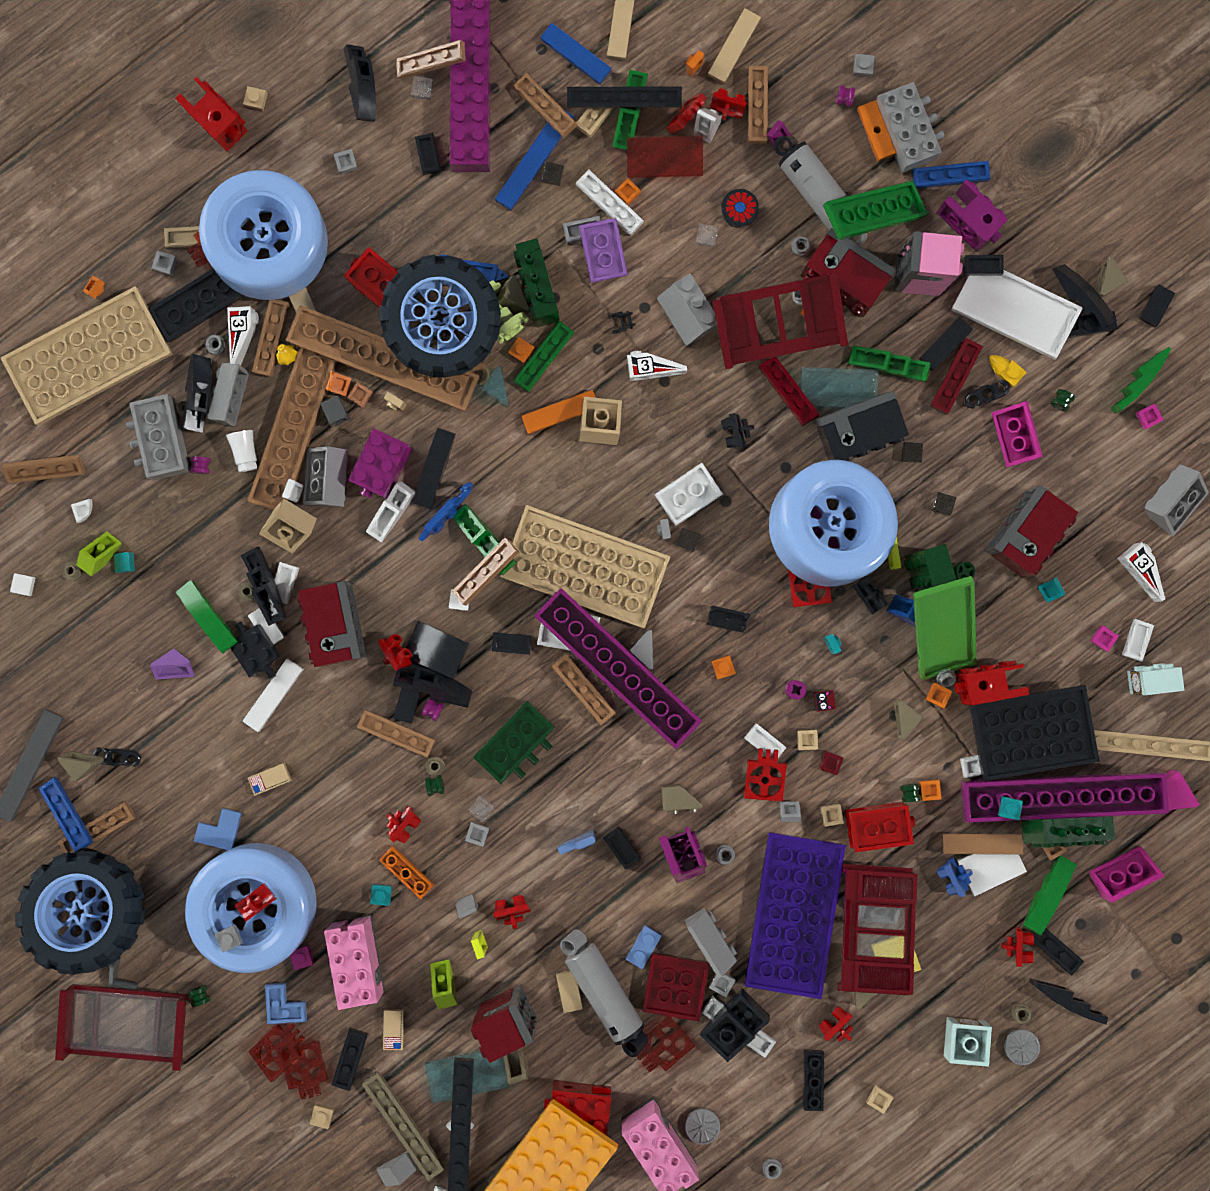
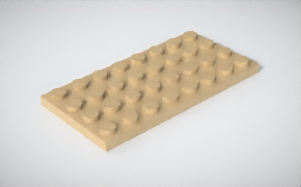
M136 286L0 357L35 425L39 426L173 355L160 328L150 314L142 294Z
M526 505L512 543L519 551L514 557L517 563L500 577L552 596L561 587L580 606L645 629L670 556Z

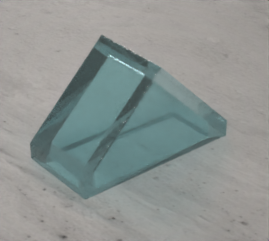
M497 366L483 386L482 391L504 407H509L501 366Z

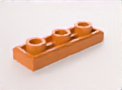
M876 100L859 106L857 111L877 162L894 156L896 150Z
M393 845L379 859L420 900L435 885ZM404 870H408V871H409V875H408V876L404 875V873H403Z

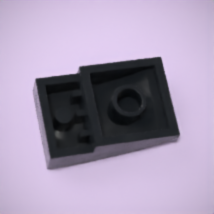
M418 620L406 648L412 653L411 660L454 679L470 643Z
M742 988L710 1020L701 1031L700 1036L721 1057L729 1062L754 1040L755 1035L769 1023L770 1014Z

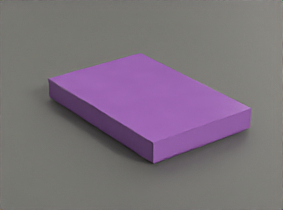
M612 218L579 225L590 283L628 276L617 219Z

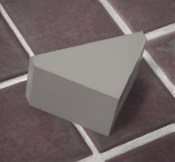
M648 630L629 650L649 669H653L652 630Z
M408 1151L379 1166L376 1170L386 1187L400 1185L419 1167Z

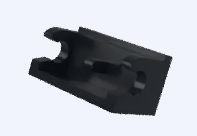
M712 605L710 606L706 625L744 633L750 614Z

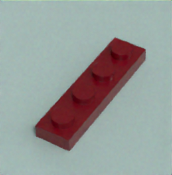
M968 338L964 339L930 407L946 415L949 414L983 348L982 345Z
M772 357L760 364L759 369L802 427L819 417L817 410L777 357Z

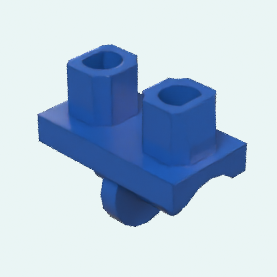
M949 858L944 865L938 868L937 873L941 879L950 878L951 882L945 886L949 895L958 894L959 897H963L969 889L968 884L971 883L969 877L973 872L971 869L965 870L963 865L957 866L954 858Z

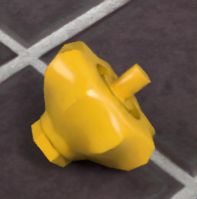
M281 344L277 347L276 359L279 365H289L295 361L298 352L293 345Z

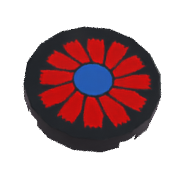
M745 189L730 191L724 197L721 204L723 219L730 226L736 228L751 225L759 211V203L756 196Z

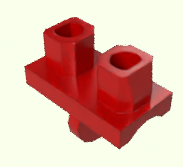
M719 88L713 94L710 109L723 114L721 120L724 121L727 116L742 119L747 102H745L744 95L736 94L735 98L728 96L727 90Z
M393 634L388 638L380 639L378 642L385 654L382 662L385 665L391 664L395 671L403 667H409L412 664L409 660L412 653L407 648L402 649L400 646L402 638L399 634Z
M407 806L403 813L397 810L394 815L392 813L387 814L386 817L390 820L386 825L390 828L387 833L390 836L389 839L394 843L396 840L404 844L410 837V833L404 830L406 826L410 825L415 829L421 823L413 808Z
M264 883L234 906L247 922L277 898L266 883Z
M523 895L513 897L514 907L511 908L507 907L505 899L495 901L496 912H493L494 918L498 921L510 917V919L504 920L505 926L512 924L513 929H518L517 923L524 921L523 915L516 917L517 915L531 912L530 906L526 904Z
M1016 927V943H1013V936H1007V942L1001 943V948L1007 950V956H1013V950H1016V967H1022V963L1029 964L1034 962L1033 951L1023 950V944L1034 945V934L1023 931L1022 927Z
M838 1006L831 1014L839 1022L833 1026L825 1019L819 1025L827 1042L839 1031L841 1034L836 1038L839 1042L844 1038L848 1041L852 1040L849 1033L854 1028L851 1025L846 1029L843 1027L854 1016Z

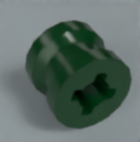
M1058 389L1056 398L1052 399L1050 404L1057 410L1068 412L1070 409L1069 405L1075 400V396L1069 391Z
M969 562L958 563L953 568L957 580L969 576L973 578L975 576V567Z
M437 775L436 778H425L429 797L436 793L440 795L445 793L442 775Z
M901 785L900 790L903 792L902 802L922 800L918 792L920 785Z
M207 985L198 986L187 992L188 996L192 999L191 1007H197L211 1001L210 996L206 992L208 989Z

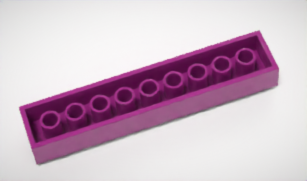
M451 0L450 43L458 40L465 42L466 61L450 65V166L452 172H490L491 0Z
M561 587L534 615L675 749L702 722L692 710Z
M1162 772L961 781L963 820L966 822L1015 820L998 816L1002 796L1023 801L1020 820L1169 813L1166 773Z

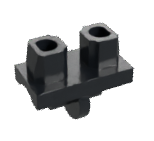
M729 414L728 418L721 421L723 430L732 429L734 436L725 438L727 448H747L745 439L751 438L750 431L755 429L754 425H748L747 419L740 421L739 414Z
M869 575L852 586L871 615L888 605V602Z

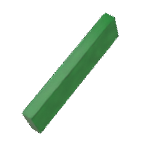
M559 320L513 381L529 393L575 332Z

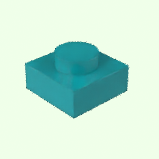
M1057 577L1037 586L1046 603L1066 594Z
M828 634L823 637L831 654L841 652L840 646L842 644L837 635Z
M1002 796L998 816L1020 820L1023 801Z
M373 883L370 904L390 906L392 885Z

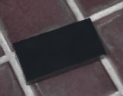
M434 134L415 136L422 174L428 175L442 172Z
M965 255L963 257L964 276H1002L1004 274V255Z
M1160 284L1156 285L1138 319L1153 327H1157L1175 292Z
M493 632L492 651L530 655L532 636Z
M619 826L603 837L625 870L641 859Z

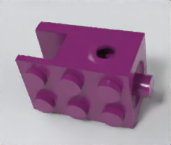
M966 179L955 194L967 207L963 209L949 196L936 213L977 252L988 240L994 244L1002 236L998 230L1008 219L1002 210L997 209L992 204L989 197L983 196L978 191V187Z
M373 428L348 481L361 487L360 494L371 498L374 493L387 499L398 481L412 448L407 443Z
M689 827L685 828L686 832L667 838L666 835L659 837L670 870L677 884L706 873L704 868L708 867L695 831L690 832Z

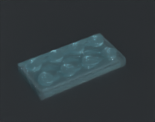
M802 367L800 389L814 407L845 408L878 395V370Z
M478 1051L425 1063L432 1103L452 1099L455 1058L474 1059L473 1095L509 1087L503 1057L489 1063L487 1058L484 1059L481 1052Z

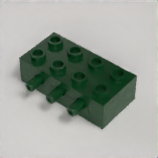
M538 238L515 244L516 251H513L517 268H521L518 271L522 286L527 287L524 288L527 304H532L529 310L533 323L537 322L538 327L559 322V311Z
M946 544L905 555L904 566L910 572L911 578H909L911 588L915 589V592L957 580Z
M527 700L473 758L500 784L512 772L522 779L526 773L518 766L526 758L533 765L539 762V759L532 751L539 744L547 751L553 747L545 738L556 726Z
M1113 816L1021 820L1023 843L1032 844V847L1108 844L1107 840H1115Z

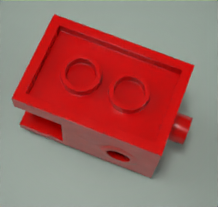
M195 77L194 80L206 94L194 106L180 93L176 96L175 100L228 152L248 132L244 126L246 122L226 103L221 95L213 90L206 80L201 82Z
M368 247L359 258L356 257L352 261L351 268L344 277L351 286L379 308L382 305L383 292L388 282H391L398 272Z
M1016 660L998 662L999 666L997 664L980 665V669L972 667L960 669L961 673H956L957 683L954 684L956 693L959 694L961 704L977 705L1029 695L1028 687H1008L1005 671L1024 668V664H1018Z
M894 802L844 809L850 848H854L855 852L914 844L912 828L916 824L914 816H910L907 804Z
M554 1080L552 1099L607 1136L611 1105V1086ZM545 1098L544 1110L552 1101V1099Z

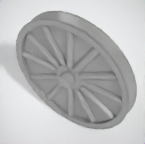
M1017 1029L1007 1036L1004 1050L1007 1057L1013 1063L1028 1065L1037 1059L1040 1052V1044L1032 1032L1025 1029Z
M706 1108L692 1111L685 1122L687 1136L691 1141L700 1145L713 1142L720 1132V1122L717 1115Z

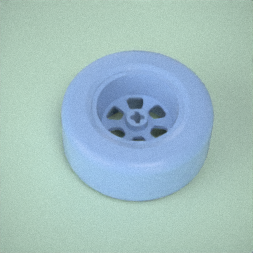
M253 170L232 176L212 192L201 213L199 235L207 260L229 287L245 296L260 300H276L294 295L307 287L315 279L324 264L327 254L328 236L318 206L313 197L301 184L284 174L267 170ZM272 213L269 222L260 221V214ZM250 219L255 224L251 231L242 230L244 224ZM284 220L289 230L278 233L275 227L280 221ZM251 239L254 245L248 251H244L240 245L241 240ZM278 240L288 243L280 253L274 248ZM267 249L270 258L257 259L259 250Z
M845 460L821 461L800 471L780 489L774 499L769 516L771 542L781 562L800 579L819 586L845 585L876 570L892 551L898 531L896 507L886 486L868 469ZM827 499L838 501L836 510H829L826 503ZM814 506L818 507L822 512L820 519L810 516ZM845 509L849 511L853 520H846L844 518L843 512ZM812 527L821 528L823 535L820 539L817 538ZM846 528L855 530V536L852 541H849L843 534ZM830 537L838 539L839 548L828 547Z
M250 843L234 847L208 862L194 878L185 904V920L189 935L199 952L207 960L220 968L237 973H254L270 969L288 958L309 934L316 914L315 887L304 865L295 856L282 848L263 843ZM248 882L250 884V893L260 887L261 884L266 883L277 898L271 903L277 905L276 916L272 917L266 914L265 908L245 923L243 930L237 928L243 943L222 953L215 933L234 925L232 921L236 917L241 916L243 918L238 910H227L228 898L231 897L240 902L248 896L242 895L237 887L241 883ZM261 919L265 923L266 929L255 932L253 921Z

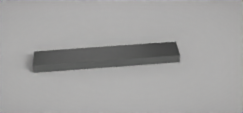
M48 709L44 710L0 799L1 818L9 822L14 820L64 717Z

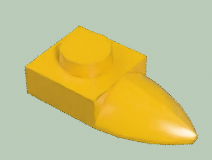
M997 355L989 356L994 372L1002 380H1006L1012 388L1027 373L1013 360L1009 361Z

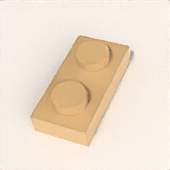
M587 108L576 122L578 125L576 128L591 138L614 108Z

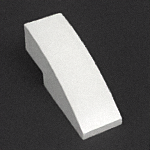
M401 481L396 483L366 532L380 542H383L410 504L416 491Z

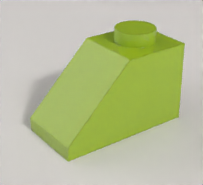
M106 531L80 550L76 565L92 577L106 566L122 542Z
M450 960L431 963L432 994L438 1009L457 1005L456 986Z

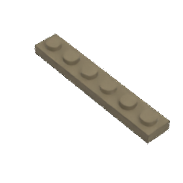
M380 1071L376 1072L365 1080L362 1085L427 1181L441 1173L445 1166Z

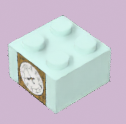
M1160 663L1153 664V666H1135L1134 670L1127 671L1130 694L1152 695L1184 691L1182 668L1174 667L1173 664Z
M947 1017L944 1057L949 1063L989 1067L992 1027L985 1020Z

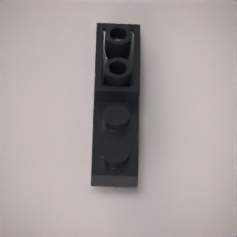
M346 44L344 54L351 78L349 91L356 120L374 122L376 118V92L371 59L366 58L364 47Z
M191 354L185 387L187 397L181 429L203 433L205 415L209 413L211 398V358Z
M420 666L417 667L416 671L400 668L397 670L393 682L395 687L431 694V700L468 708L472 696V690L457 680Z

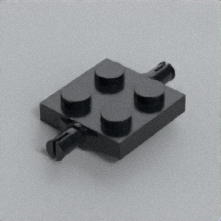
M242 622L237 623L235 627L240 636L237 639L238 642L231 647V650L248 677H254L261 671L265 672L269 680L276 677L270 666L281 655L261 624H257L247 631Z

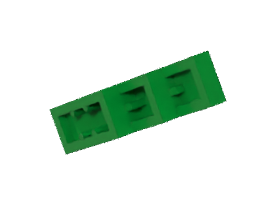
M629 69L626 87L646 86L648 73ZM620 107L612 147L631 151L641 108Z
M853 345L849 365L925 383L927 382L931 366L930 362L892 354L890 351Z
M1170 347L1161 350L1131 373L1135 380L1121 390L1125 397L1111 407L1115 414L1124 410L1138 398L1153 381L1171 351Z
M467 504L460 508L453 517L471 543L478 547L484 557L500 543L492 531ZM514 558L499 574H506L517 563Z
M190 580L176 591L193 618L222 654L238 642L222 616L215 611L209 600L203 596L195 582Z
M1062 855L1055 858L1050 873L1045 875L1040 891H1037L1034 895L1023 924L1024 927L1039 936L1042 935L1068 887L1077 864Z

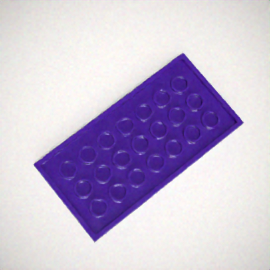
M768 832L744 983L745 987L822 999L845 844Z

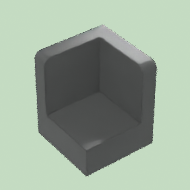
M338 395L321 403V407L331 426L335 427L350 420L343 401Z

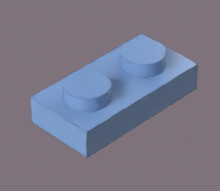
M644 925L627 954L626 960L643 969L662 934Z

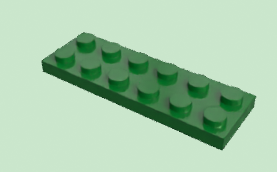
M913 181L827 201L823 205L838 240L923 219L928 215Z

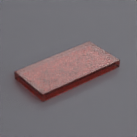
M703 136L627 138V178L703 176Z

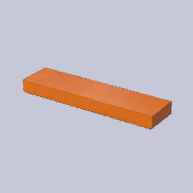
M593 390L522 415L521 417L528 435L581 416L583 398H596Z

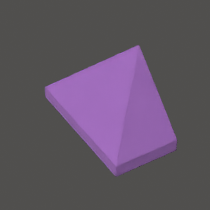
M172 649L151 663L150 666L156 680L194 677L190 661L175 649Z

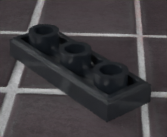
M804 1050L803 1109L804 1111H823L824 1051Z

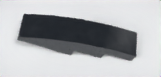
M1065 264L1052 269L1070 302L1078 300L1085 314L1094 313L1102 328L1117 321L1106 302L1078 273Z
M437 428L413 501L414 504L428 509L433 508L456 433Z
M260 546L242 554L241 557L249 571L246 575L254 588L251 593L268 626L286 618L276 582Z
M1030 978L1029 982L1062 1007L1084 1018L1107 1025L1108 1017L1105 1014L1090 1009L1091 1004L1084 999L1073 997L1074 992L1069 988Z

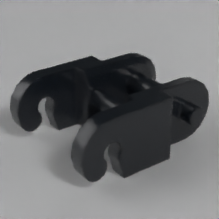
M621 311L614 313V315H608L609 319L619 317L622 328L613 330L612 334L625 332L627 328L633 329L636 326L635 323H632L631 319L633 312L626 311L623 314ZM623 317H627V325H624Z

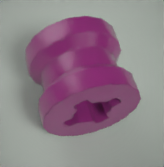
M840 85L836 105L845 104L847 107H851L855 88L851 87L848 89Z
M191 457L192 467L190 468V473L210 474L208 464L211 458Z
M792 680L786 684L785 692L789 698L798 700L805 696L806 687L803 682Z
M429 699L422 715L429 716L436 722L443 710L444 704L436 703L434 700Z

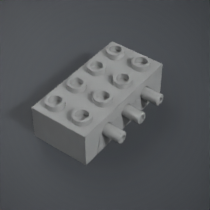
M914 82L878 95L876 102L896 150L894 157L901 174L936 161L942 153L937 140L943 139L945 135L943 131L934 133L931 126L932 122L937 121V114L934 113L927 116L924 105L931 102L930 97L920 98Z
M165 394L129 403L133 421L127 422L126 428L128 430L135 429L137 440L130 441L131 448L139 447L142 457L134 460L135 466H144L146 478L151 480L190 472L175 399Z

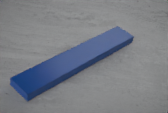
M564 110L573 120L575 119L572 114ZM548 122L495 198L496 202L510 211L517 204L562 138Z

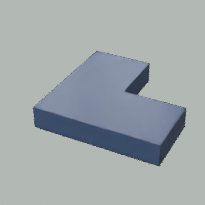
M222 808L218 826L199 822L194 842L226 850L232 849L242 812Z
M594 830L558 845L559 853L562 855L577 848V850L594 844L596 842Z
M270 983L265 985L267 1024L307 1021L306 1001L287 1002L286 983Z

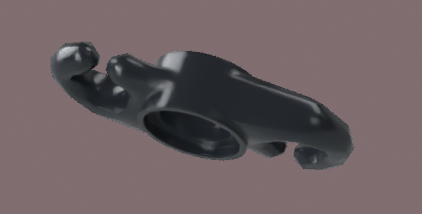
M1001 379L999 383L994 382L992 385H985L969 392L965 397L966 406L971 409L975 408V405L970 403L971 397H976V406H981L984 403H990L1006 396L1010 390L1009 383ZM999 383L1005 386L1003 392L997 389ZM984 389H989L992 392L991 399L983 397L982 392Z
M98 747L93 752V755L98 756L102 749ZM121 748L103 749L106 756L101 763L102 765H125L129 767L131 766L128 760L130 755L136 757V761L132 764L133 767L138 766L141 762V756L135 750ZM115 752H119L122 756L119 763L114 762L112 758Z

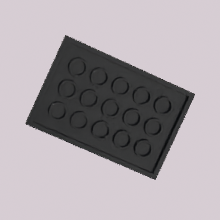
M1086 685L1030 693L1020 697L969 705L983 781L1100 762Z

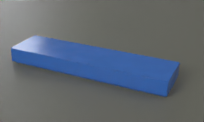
M553 23L549 25L540 37L542 42L599 85L611 72L610 66Z
M980 161L913 168L912 179L916 189L960 185L966 179L973 183L989 182V162Z
M54 777L38 788L74 852H80L94 842L58 778Z

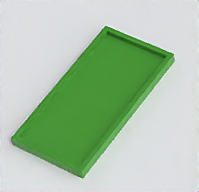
M972 576L913 593L918 668L921 680L936 677L942 670L951 669L956 671L977 665L975 586Z

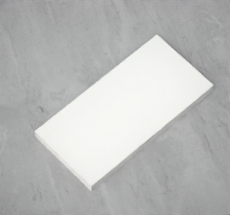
M1004 270L1002 276H968L951 310L1055 360L1069 336L1082 307Z

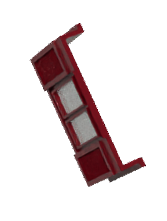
M843 864V872L846 873L842 972L841 982H838L837 990L913 995L918 874L913 873V868Z

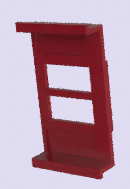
M832 273L719 296L716 300H713L725 370L733 368V365L836 344H840L841 347L848 345L838 276ZM800 291L808 336L787 340L779 295ZM773 296L781 341L760 345L752 300Z

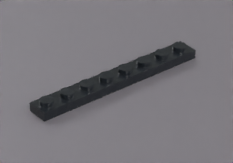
M472 1058L454 1059L448 1191H468L474 1059Z

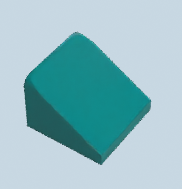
M134 553L114 554L115 573L135 572Z

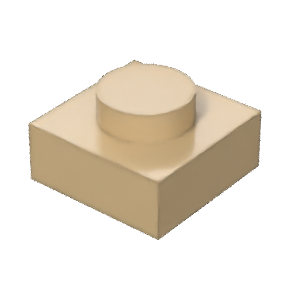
M247 86L243 102L244 107L264 111L268 95L267 91Z
M387 392L384 396V399L388 402L386 405L391 409L403 411L406 407L404 401Z
M797 730L798 750L818 749L817 730Z
M839 803L820 807L825 827L844 824Z
M875 1085L866 1103L884 1114L894 1097Z
M316 1103L310 1125L329 1129L335 1108Z

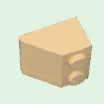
M584 397L579 441L617 445L620 436L622 400Z
M283 499L273 510L259 534L293 553L311 535L317 518Z

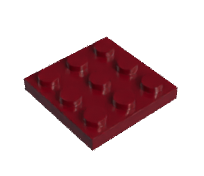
M652 952L642 1012L700 1022L709 962Z

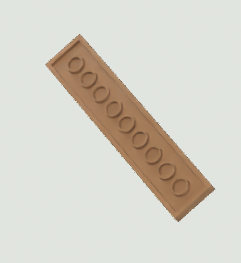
M302 305L299 306L286 338L288 343L464 412L467 410L480 377L472 372L448 378L419 374L395 358L396 356L387 347L383 337Z
M299 348L248 502L272 510L283 499L290 502V500L283 498L282 495L288 479L297 481L322 408L321 403L324 402L327 393L326 387L331 372H334L337 361L304 348Z

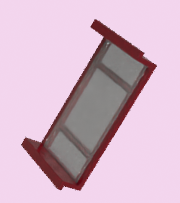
M72 984L66 990H60L55 1060L63 1061L69 1054L169 1062L173 1063L172 1070L180 1071L181 1064L183 1063L186 1000L188 994Z

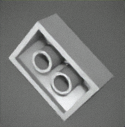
M691 273L673 283L657 297V300L686 347L717 329L715 312Z
M222 363L221 368L217 370L216 377L218 380L216 386L212 389L213 399L207 414L208 419L213 422L232 427L236 426L249 372L239 364Z
M329 446L307 449L303 505L344 507L345 483L347 480L346 466L348 462L347 449Z
M1180 464L1176 470L1172 471L1167 481L1159 487L1154 497L1146 503L1144 509L1152 521L1169 535L1174 536L1209 494V491L1200 472Z
M704 907L685 919V922L718 978H721L737 962L735 958L737 952L732 944L727 945L724 940L727 938L721 927H716L714 924L717 921L711 911L707 912Z

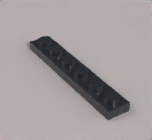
M682 86L567 87V107L682 108Z

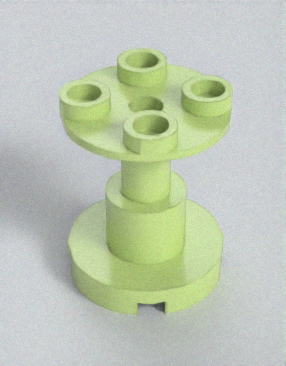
M492 280L489 283L492 285L495 294H497L501 284L495 283ZM499 304L501 327L497 341L502 344L504 338L508 341L524 328L521 324L523 322L528 323L529 318L524 312L513 315L507 307L502 308Z

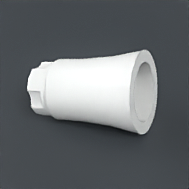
M253 430L227 434L226 437L231 446L235 464L238 465V471L256 470L257 458L254 448Z

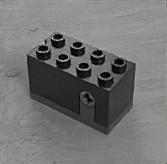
M894 391L882 393L814 420L828 460L850 461L849 457L859 458L867 455L868 450L878 451L886 448L885 444L887 443L897 444L904 441V437L908 436L909 433L898 401L895 399Z

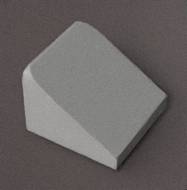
M473 894L456 902L457 913L460 919L476 912L479 907Z

